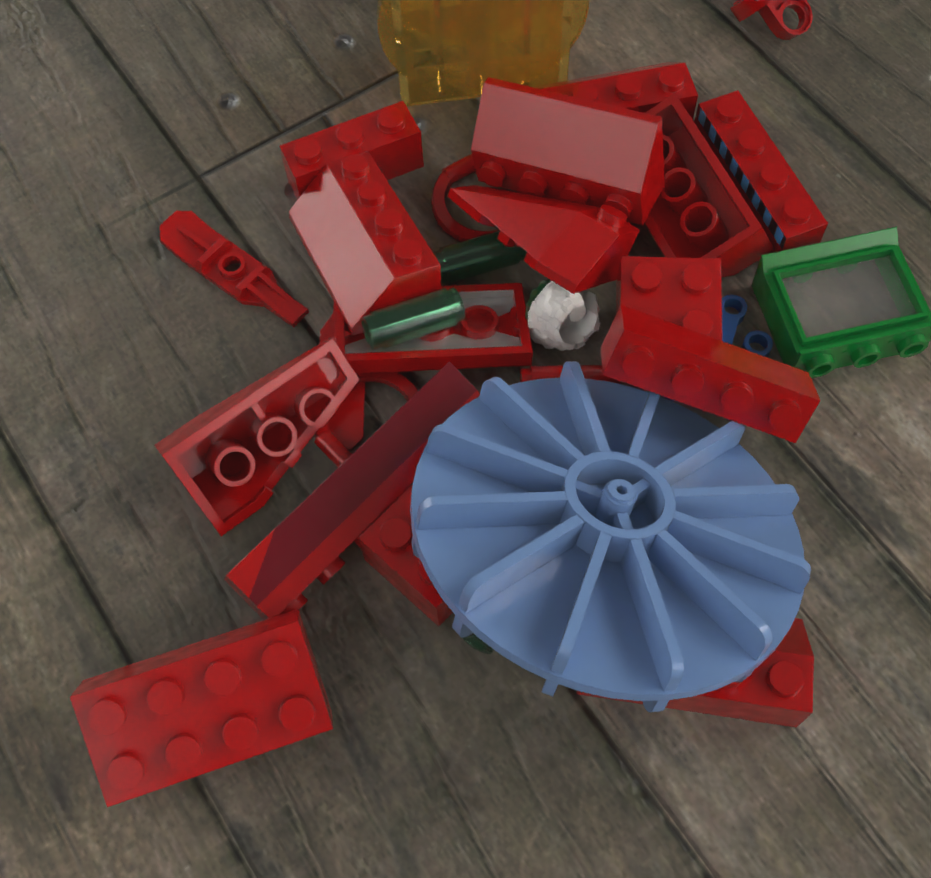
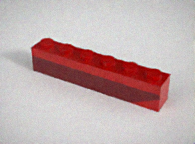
M449 361L226 574L224 580L263 620L296 609L300 610L308 601L302 592L316 578L323 585L332 578L346 563L339 555L352 542L361 548L358 538L376 521L378 516L412 486L417 464L433 428L443 424L448 417L462 406L478 398L480 392Z

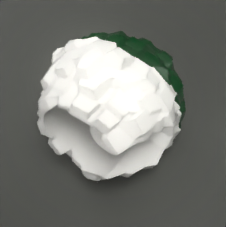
M544 279L537 288L532 290L530 298L526 302L525 318L528 320L530 337L535 343L542 344L546 349L556 348L560 351L579 349L585 345V342L589 340V337L594 332L599 330L598 313L600 307L596 294L589 292L588 289L573 294L552 280Z

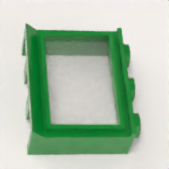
M897 226L761 256L751 286L784 364L809 372L811 378H817L840 367L854 365L857 368L866 367L881 358L895 355L903 358L911 357L921 353L928 347V343L931 340V311L899 247Z

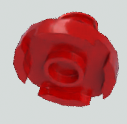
M737 0L730 7L739 22L758 11L772 33L782 40H791L806 32L813 20L812 9L807 0ZM785 8L793 9L798 15L799 23L795 30L788 28L783 22V11Z

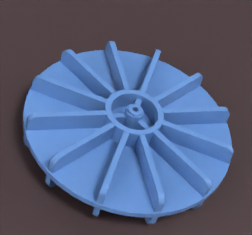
M566 361L560 378L537 379L508 385L499 377H492L484 381L478 398L465 404L448 417L443 424L433 428L417 464L410 503L413 554L421 560L429 579L440 597L455 614L452 628L461 638L474 633L503 657L523 669L546 679L541 692L552 697L559 684L580 692L602 697L642 701L648 712H661L665 709L669 700L693 697L717 690L733 682H742L775 651L791 628L799 611L804 588L809 581L811 572L810 564L804 559L799 529L792 514L799 501V496L794 486L790 484H775L754 457L739 444L745 431L743 424L731 421L718 428L693 411L660 397L656 393L608 381L585 379L581 366L577 361Z

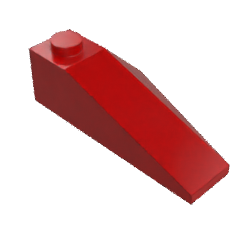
M479 185L450 188L447 196L478 223L499 228L500 232L497 239L507 247H514L516 245L523 248L527 252L524 259L525 263L573 294L617 280L621 256H628L640 231L637 227L626 222L628 217L624 212L608 205L598 207Z
M330 337L199 414L154 446L222 537L264 507L274 493L272 491L289 467L293 468L302 456L301 451L317 430L326 425L357 384L359 378L335 340Z

